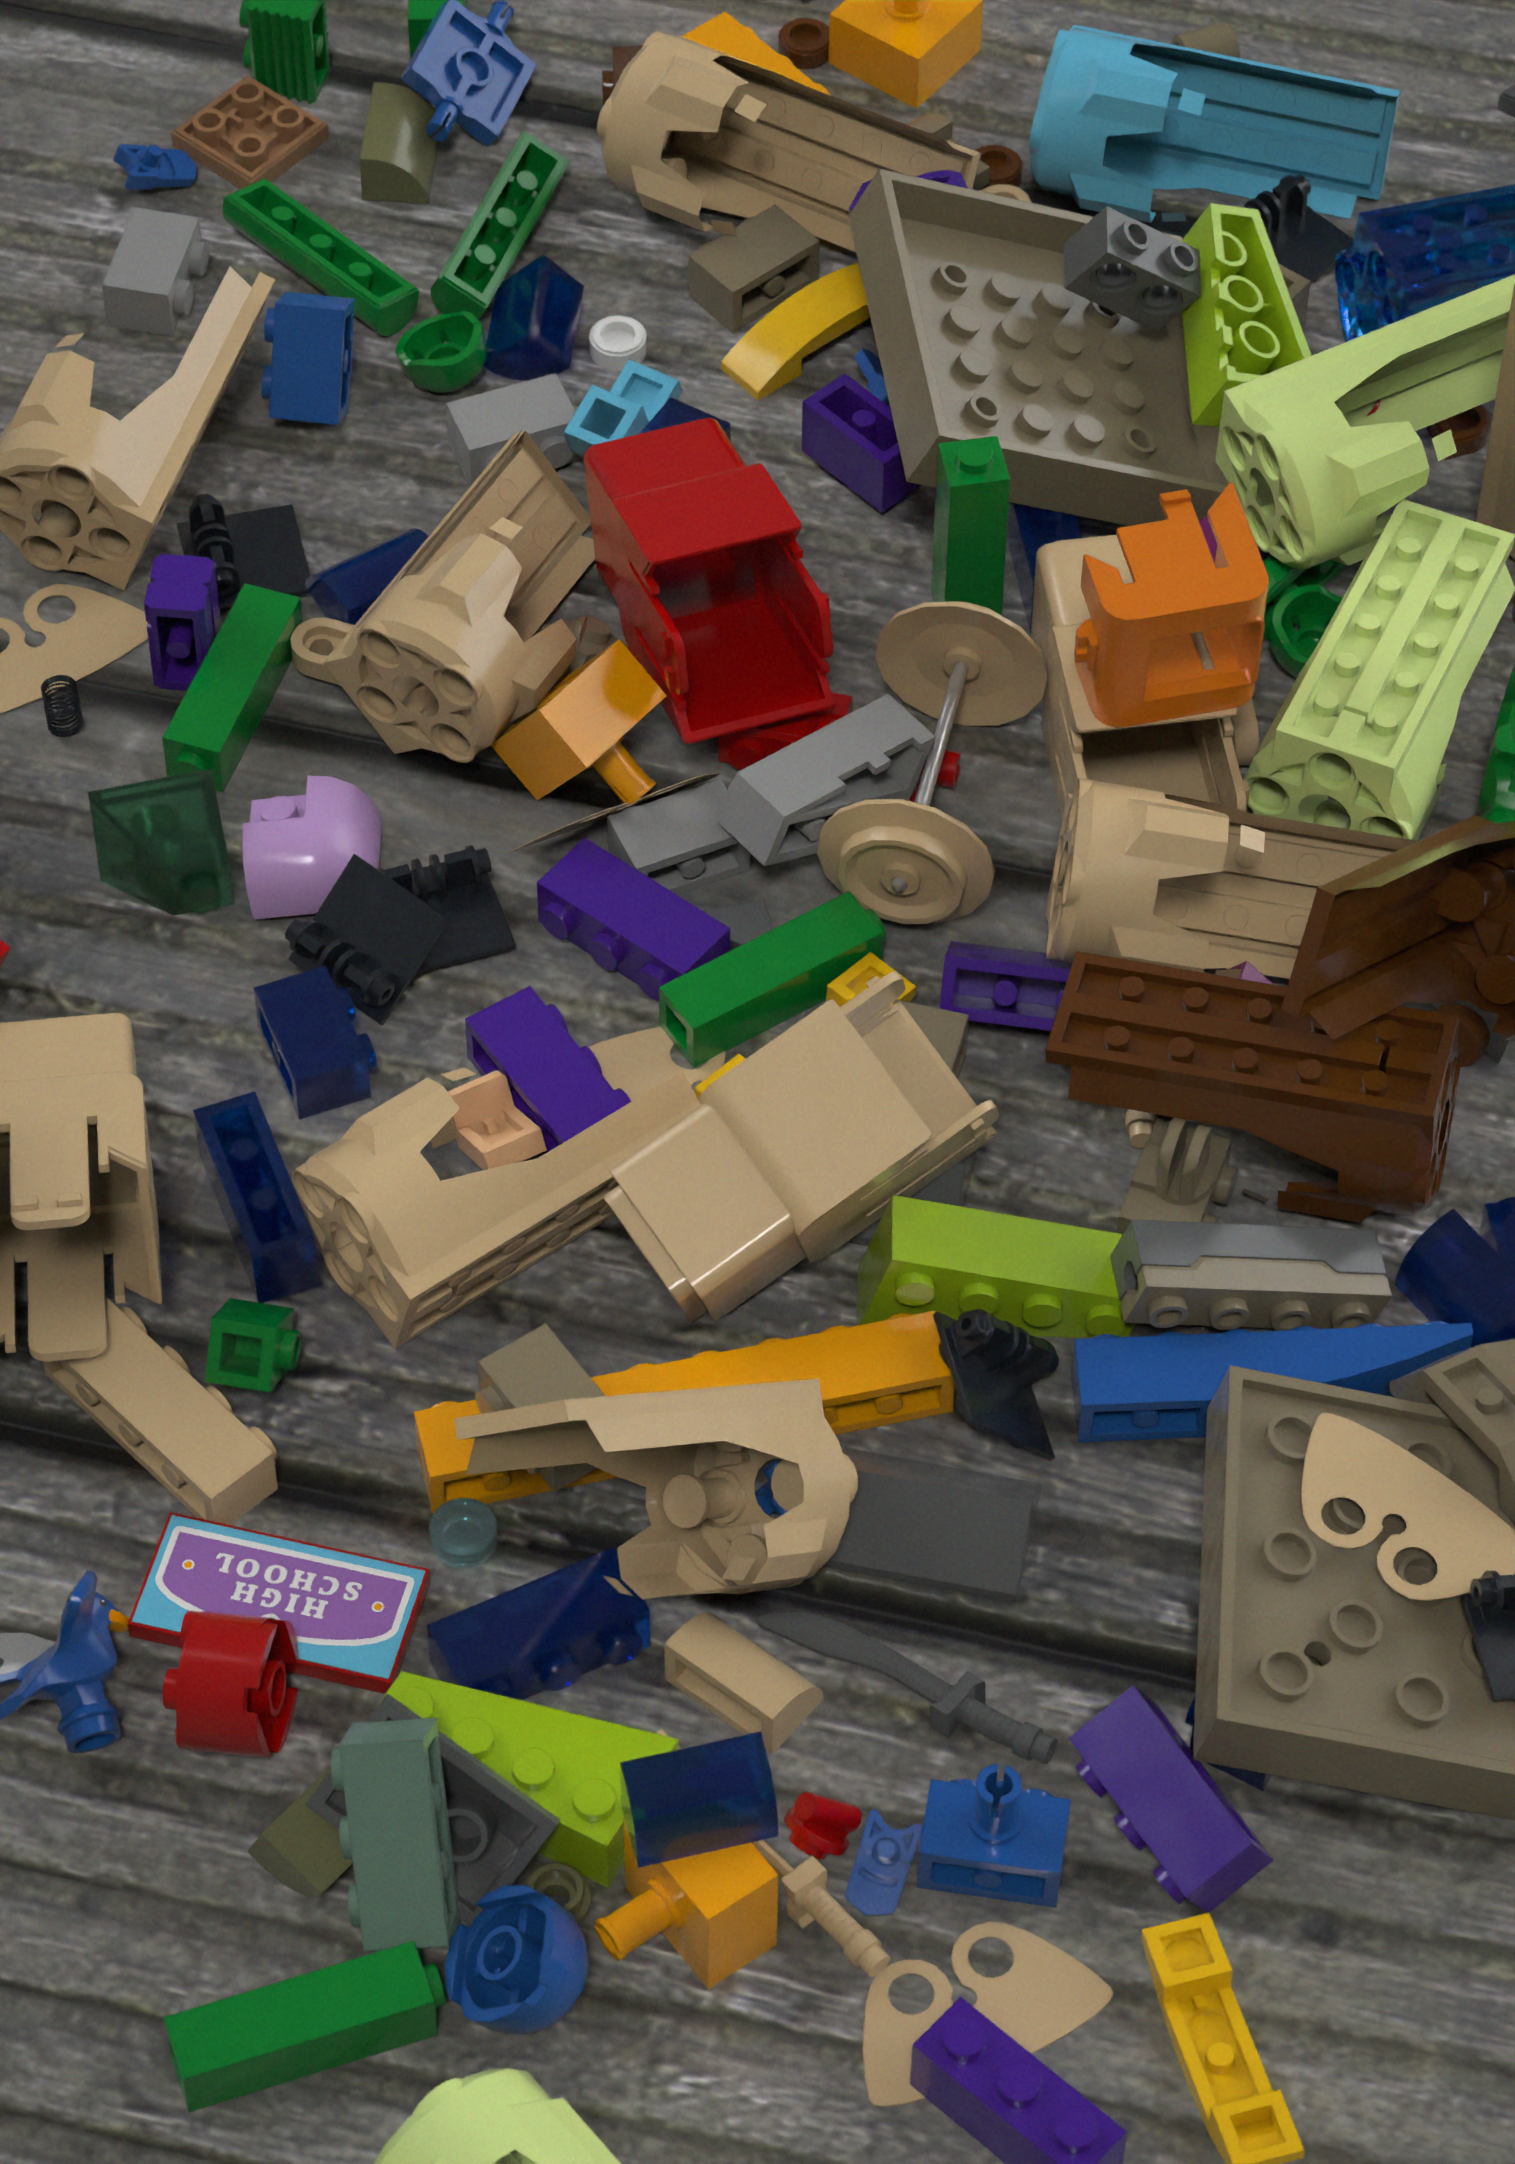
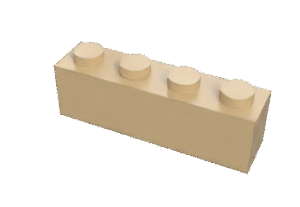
M105 1296L107 1346L105 1350L99 1355L90 1358L43 1361L45 1374L197 1518L227 1525L233 1524L278 1489L274 1461L277 1458V1452L274 1445L258 1427L252 1426L248 1429L233 1415L229 1402L219 1390L213 1386L204 1388L190 1375L187 1364L176 1350L170 1346L161 1348L148 1336L144 1324L133 1310L127 1306L119 1309Z

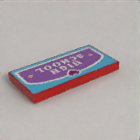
M170 1512L127 1624L129 1637L182 1648L180 1640L181 1626L187 1611H209L287 1620L291 1622L297 1638L298 1666L286 1664V1672L386 1694L400 1674L431 1583L430 1569Z

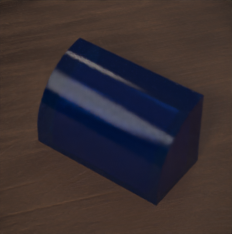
M545 254L502 281L495 294L486 341L487 355L484 367L497 375L521 381H528L554 373L558 375L570 368L585 286Z
M408 529L308 577L304 585L326 618L355 625L429 536L420 529Z
M1453 1208L1435 1221L1413 1244L1399 1267L1395 1285L1429 1321H1443L1448 1324L1472 1323L1473 1338L1471 1348L1480 1344L1515 1339V1271Z
M761 1731L620 1762L621 1808L638 1868L778 1837L779 1824L776 1796Z

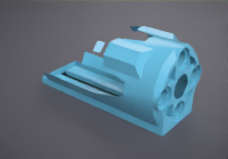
M1073 25L1070 31L1059 30L1043 79L1029 141L1031 172L1035 178V183H1038L1043 190L1072 195L1080 208L1101 212L1108 206L1133 219L1150 223L1156 214L1150 212L1153 189L1203 188L1256 199V196L1262 191L1272 192L1273 188L1278 186L1280 180L1286 175H1302L1309 181L1311 186V192L1307 195L1308 207L1315 212L1350 219L1357 196L1379 200L1382 195L1400 91ZM1185 212L1162 213V221H1186Z

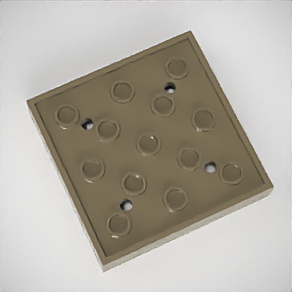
M879 169L848 217L906 481L936 488L938 443L998 436L1010 476L1009 502L1132 526L1166 520L1159 502V494L1187 489L1192 496L1191 502L1198 520L1200 521L1207 516L1208 510L1229 482L1215 461L1220 427L1192 424L1182 312L1157 332L1065 289L1064 243L1094 217ZM1164 233L1179 241L1183 239L1181 236Z
M1230 1365L1207 1408L1193 1760L1515 1820V1702H1492L1461 1596L1430 1601L1409 1599L1394 1591L1383 1580L1377 1567V1555L1381 1545L1390 1535L1401 1534L1405 1531L1407 1527L1406 1522L1401 1516L1396 1514L1385 1516L1382 1521L1383 1530L1372 1542L1363 1547L1347 1549L1333 1546L1321 1540L1308 1528L1303 1517L1301 1500L1305 1455L1312 1429L1317 1417L1321 1413H1332L1353 1420L1404 1448L1473 1495L1515 1530L1512 1520L1500 1508L1499 1468L1440 1406ZM1331 1499L1322 1508L1321 1517L1324 1524L1338 1534L1349 1535L1356 1533L1362 1529L1365 1523V1514L1362 1508L1350 1499ZM1410 1547L1402 1549L1393 1560L1396 1574L1410 1584H1426L1433 1580L1437 1574L1435 1559L1428 1552L1420 1548ZM1306 1655L1317 1658L1322 1666L1312 1664Z

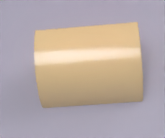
M706 1612L693 1617L680 1627L664 1644L665 1680L771 1755L824 1700L823 1692L819 1687L712 1613Z

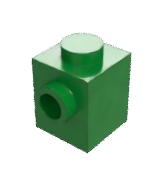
M230 1298L211 1318L205 1382L270 1392L287 1373L288 1369L294 1370L298 1363L301 1349V1331L292 1330L294 1308Z

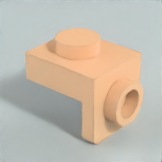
M495 1070L448 1091L460 1108L451 1117V1122L457 1136L458 1147L483 1170L523 1162L546 1151L541 1128L514 1106L507 1078L500 1071Z

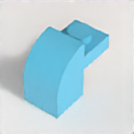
M629 359L610 391L593 384L591 385L564 430L571 451L584 458L587 449L595 444L661 429L682 393L679 380Z

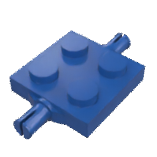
M446 0L439 7L400 79L436 107V112L426 126V132L429 136L437 130L432 139L445 141L454 123L460 125L486 147L499 137L537 65L519 51L504 33L506 26L514 15V9L511 5L503 12L508 2L503 0L495 1L487 18L473 14L457 0Z

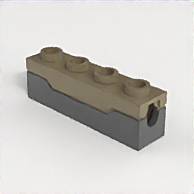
M1132 1219L1110 1255L1119 1300H1122L1120 1305L1124 1323H1145L1159 1328H1168L1176 1325L1213 1326L1219 1330L1257 1327L1274 1328L1276 1331H1283L1301 1326H1309L1316 1329L1355 1328L1363 1324H1373L1392 1296L1388 1278H1385L1386 1270L1376 1230Z

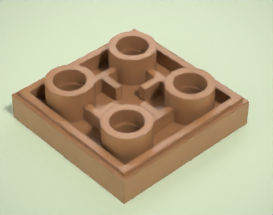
M247 75L172 131L171 138L173 148L185 151L191 159L237 188L242 189L264 178L272 183L328 140L329 134L328 124Z

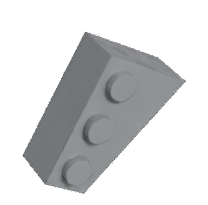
M888 693L737 772L728 787L727 799L717 822L763 866L816 854L822 825L838 809L866 799H904L909 801L936 736Z

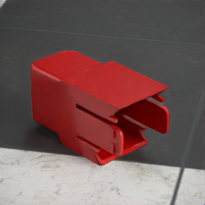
M713 418L686 422L595 444L588 448L584 454V468L597 571L619 606L621 626L630 652L667 695L660 703L682 741L690 744L835 707L826 673L830 672L829 664L825 659L832 657L834 650L830 624L829 597L825 592L821 593L800 560L803 558V550L796 541V537L802 529V524L765 467L761 463L746 466L720 424Z

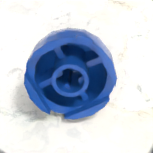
M505 1885L485 1894L475 1904L484 1910L475 1917L470 1928L460 1923L450 1942L445 1961L446 1991L451 2001L461 2005L464 2012L463 2015L469 2020L489 2030L504 2034L526 2035L555 2025L573 2008L584 1989L589 1970L588 1944L574 1915L547 1895L528 1885Z

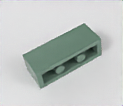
M437 1718L352 1723L338 1747L333 1748L331 1754L332 1783L336 1791L344 1790L347 1816H342L340 1820V1849L344 1859L353 1860L355 1884H351L348 1890L350 1923L352 1927H361L364 1951L384 1950L410 1941H414L416 1948L448 1946L461 1919Z

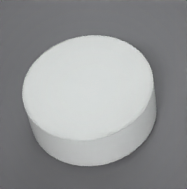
M610 316L603 318L595 323L590 330V356L599 366L615 371L623 370L629 359L641 363L645 358L647 350L646 331L638 321L630 317Z

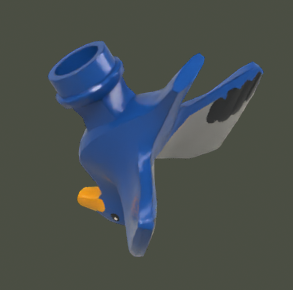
M86 1570L67 1598L61 1615L60 1630L56 1642L29 1633H0V1684L20 1683L0 1704V1720L12 1714L30 1700H55L61 1712L58 1732L64 1737L67 1750L71 1753H85L104 1748L119 1740L122 1735L118 1723L121 1715L116 1707L110 1705L103 1692V1685L113 1674L118 1659L109 1630L120 1633L126 1632L128 1630L129 1618L119 1612L109 1599L96 1592L97 1575L94 1571Z

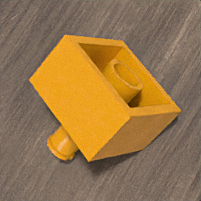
M845 0L830 13L829 64L917 109L981 50L983 0Z
M619 639L565 677L543 697L534 710L520 717L491 746L536 800L544 797L586 768L588 769L593 766L621 799L622 804L629 802L628 805H631L646 794L656 782L652 778L650 779L620 742L624 739L623 735L667 695Z
M694 1773L624 1816L625 1888L634 1899L594 1922L597 1936L612 1958L621 1961L628 1953L662 1932L706 1988L710 1989L777 1945L778 1874Z

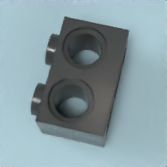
M1106 206L1064 243L1065 289L1158 332L1201 296L1200 250Z

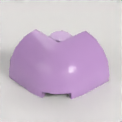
M307 776L306 795L276 796L252 800L250 822L243 823L242 851L246 890L253 920L317 913L353 854L358 855L376 869L379 867L382 822L372 799L354 784L334 777Z

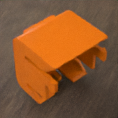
M1233 483L1227 485L1207 512V518L1217 542L1215 563L1191 502L1192 496L1187 489L1159 494V502L1166 520L1117 528L1116 535L1133 583L1124 584L1118 568L1088 554H1083L1080 587L1091 619H1085L1076 630L1074 662L1090 710L1095 718L1103 724L1112 727H1129L1221 711L1242 706L1252 698L1259 673L1269 580ZM1191 633H1201L1213 669L1204 670Z

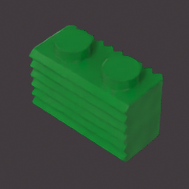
M326 0L242 1L239 23L241 27L248 28L249 33L243 53V66L245 69L252 70L253 79L282 97L285 96L287 100L295 98L298 103L306 100L308 104L317 101L331 70V65H329L331 58L329 57L330 49H328L329 41L327 40L329 32H327L328 24H326Z

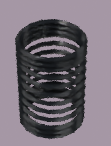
M55 675L47 678L41 685V693L49 732L57 737H69L77 734L84 724L75 680L67 675ZM55 685H67L71 687H55L46 692L50 687H53ZM57 689H67V690H70V691H71V692H68V691H56V692H54V693H51L50 695H47V694H49L51 691H54V690H57ZM67 693V695H58V696H55V697H51L52 695H55V694ZM68 715H72L71 717L66 719H55L57 717L61 718L66 717ZM75 717L72 721L67 722V723H62V724H60V723H54V722H52V721H59V722L67 721V720H69V719ZM74 721H76L73 725H71V726H69V727L59 728V727L52 726V724H53V725H57V726L69 725V724L73 723Z

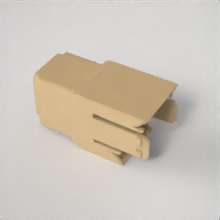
M1117 535L1060 540L1040 547L1036 554L1031 638L1041 648L1047 665L1048 679L1043 696V737L1061 819L1063 818L1067 793H1074L1079 778L1160 791L1169 795L1217 803L1247 812L1250 789L1248 781L1242 780L1231 738L1234 732L1231 717L1237 716V707L1129 727L1105 725L1097 720L1090 710L1074 662L1076 630L1085 619H1091L1080 587L1083 554H1088L1118 568L1123 583H1133ZM1191 633L1204 670L1213 669L1201 633Z
M897 971L891 972L881 979L876 975L866 983L867 989L841 1007L837 1005L834 999L825 1002L708 1086L699 1097L700 1107L609 1170L618 1186L604 1195L603 1198L691 1322L705 1312H708L716 1322L803 1259L807 1258L812 1263L826 1257L880 1219L892 1195L911 1197L995 1137L997 1132L992 1127V1124L999 1118V1112L993 1101L987 1100L977 1106L903 1004L898 1002L890 1005L906 989L904 981Z
M121 1013L0 1023V1343L5 1340L6 1353L16 1352L15 1263L27 1262L28 1344L30 1355L34 1359L44 1362L94 1357L102 1353L107 1346L104 1254H113L116 1304L126 1303L125 1288L157 1304H162L159 1222L143 1085L137 1075L132 1024L130 1019Z

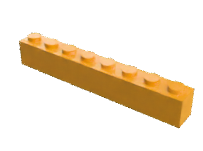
M935 1310L918 1314L899 1313L882 1321L851 1327L838 1325L829 1327L820 1333L790 1339L770 1338L757 1345L723 1352L714 1350L704 1351L691 1358L661 1364L641 1363L625 1371L590 1377L605 1396L819 1379L824 1417L835 1435L953 1412L955 1387L951 1371L939 1352L941 1340L933 1318V1314L936 1313ZM476 1399L460 1403L445 1401L429 1409L414 1411L416 1447L432 1514L553 1490L539 1472L532 1475L526 1469L466 1475L475 1438L457 1440L454 1418L482 1414ZM596 1468L561 1489L619 1477Z

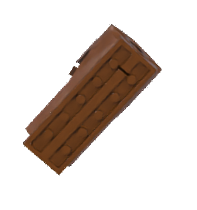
M1474 815L1318 887L1281 1011L1297 1018L1309 1012L1334 1040L1405 1002L1439 1003L1469 1001L1482 1011L1499 1014L1493 1031L1508 1037L1502 1041H1515V821L1494 823Z
M1076 951L1045 1049L1046 1062L1071 1066L1068 1099L1244 1129L1278 1147L1339 1171L1338 1181L1288 1182L1286 1191H1278V1208L1361 1223L1375 1210L1417 1217L1431 1207L1441 1186L1454 1115L1462 1060V1049L1458 1047L1460 1016L1397 1006L1333 1040L1309 1012L1297 1018L1281 1011L1287 990L1285 986ZM1246 1188L1241 1191L1264 1202L1269 1200Z

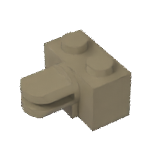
M1174 1117L1172 1121L1157 1118L1150 1138L1144 1146L1132 1176L1130 1188L1118 1215L1117 1233L1123 1234L1132 1219L1219 1223V1217L1213 1216L1217 1202L1228 1205L1238 1175V1168L1229 1165L1232 1139L1212 1134V1128L1200 1124L1196 1129L1188 1127V1122Z

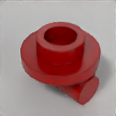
M804 1792L798 1796L794 1807L789 1808L783 1820L792 1831L789 1840L794 1846L809 1856L824 1860L828 1853L836 1856H843L850 1845L846 1837L859 1827L862 1815L856 1805Z

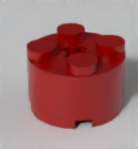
M187 1611L181 1626L180 1640L182 1653L179 1668L170 1667L167 1670L162 1691L164 1708L176 1710V1744L178 1748L249 1757H271L269 1752L278 1753L288 1736L297 1696V1688L286 1687V1664L298 1666V1644L291 1622L269 1617L209 1611Z

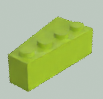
M1210 203L1182 239V242L1200 250L1201 296L1182 311L1192 424L1220 427L1225 390L1312 355L1259 210Z
M892 1195L858 1267L857 1325L882 1321L899 1313L918 1314L934 1310L957 1320L966 1311L982 1309L1002 1321L1010 1322L1016 1327L1026 1330L1030 1336L1092 1338L1102 1334H1111L1118 1337H1129L1136 1323H1124L1120 1305L1122 1300H1119L1110 1259L1111 1253L1123 1234Z
M404 1671L399 1674L385 1694V1696L387 1694L391 1695L422 1719L437 1718L438 1731L559 1818L558 1825L537 1852L557 1863L572 1867L581 1875L606 1888L610 1887L625 1864L624 1816L679 1782V1739Z

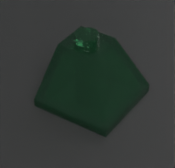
M211 769L87 792L98 871L102 882L172 916L191 912H205L217 907L234 904L230 864Z

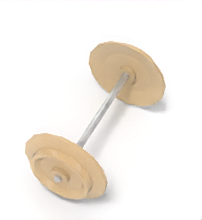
M924 602L895 614L880 630L875 653L882 678L905 703L932 718L938 719L934 732L936 737L926 760L915 802L904 799H866L838 809L822 825L816 852L825 876L842 893L849 891L865 910L871 909L879 918L901 924H928L949 921L972 913L989 897L995 868L987 846L966 824L935 807H931L930 802L953 723L963 726H999L1025 717L1043 699L1048 679L1047 665L1041 648L1019 625L987 607L967 602Z

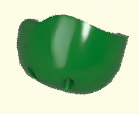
M462 311L437 315L418 323L400 338L395 354L403 371L412 383L427 391L446 393L463 388L480 374L487 355V343L482 323L471 312Z
M1304 585L1290 591L1280 599L1273 610L1268 636L1271 649L1283 669L1296 678L1317 647L1326 630L1325 627L1330 623L1343 597L1331 593L1320 585ZM1293 624H1296L1299 630L1295 631Z

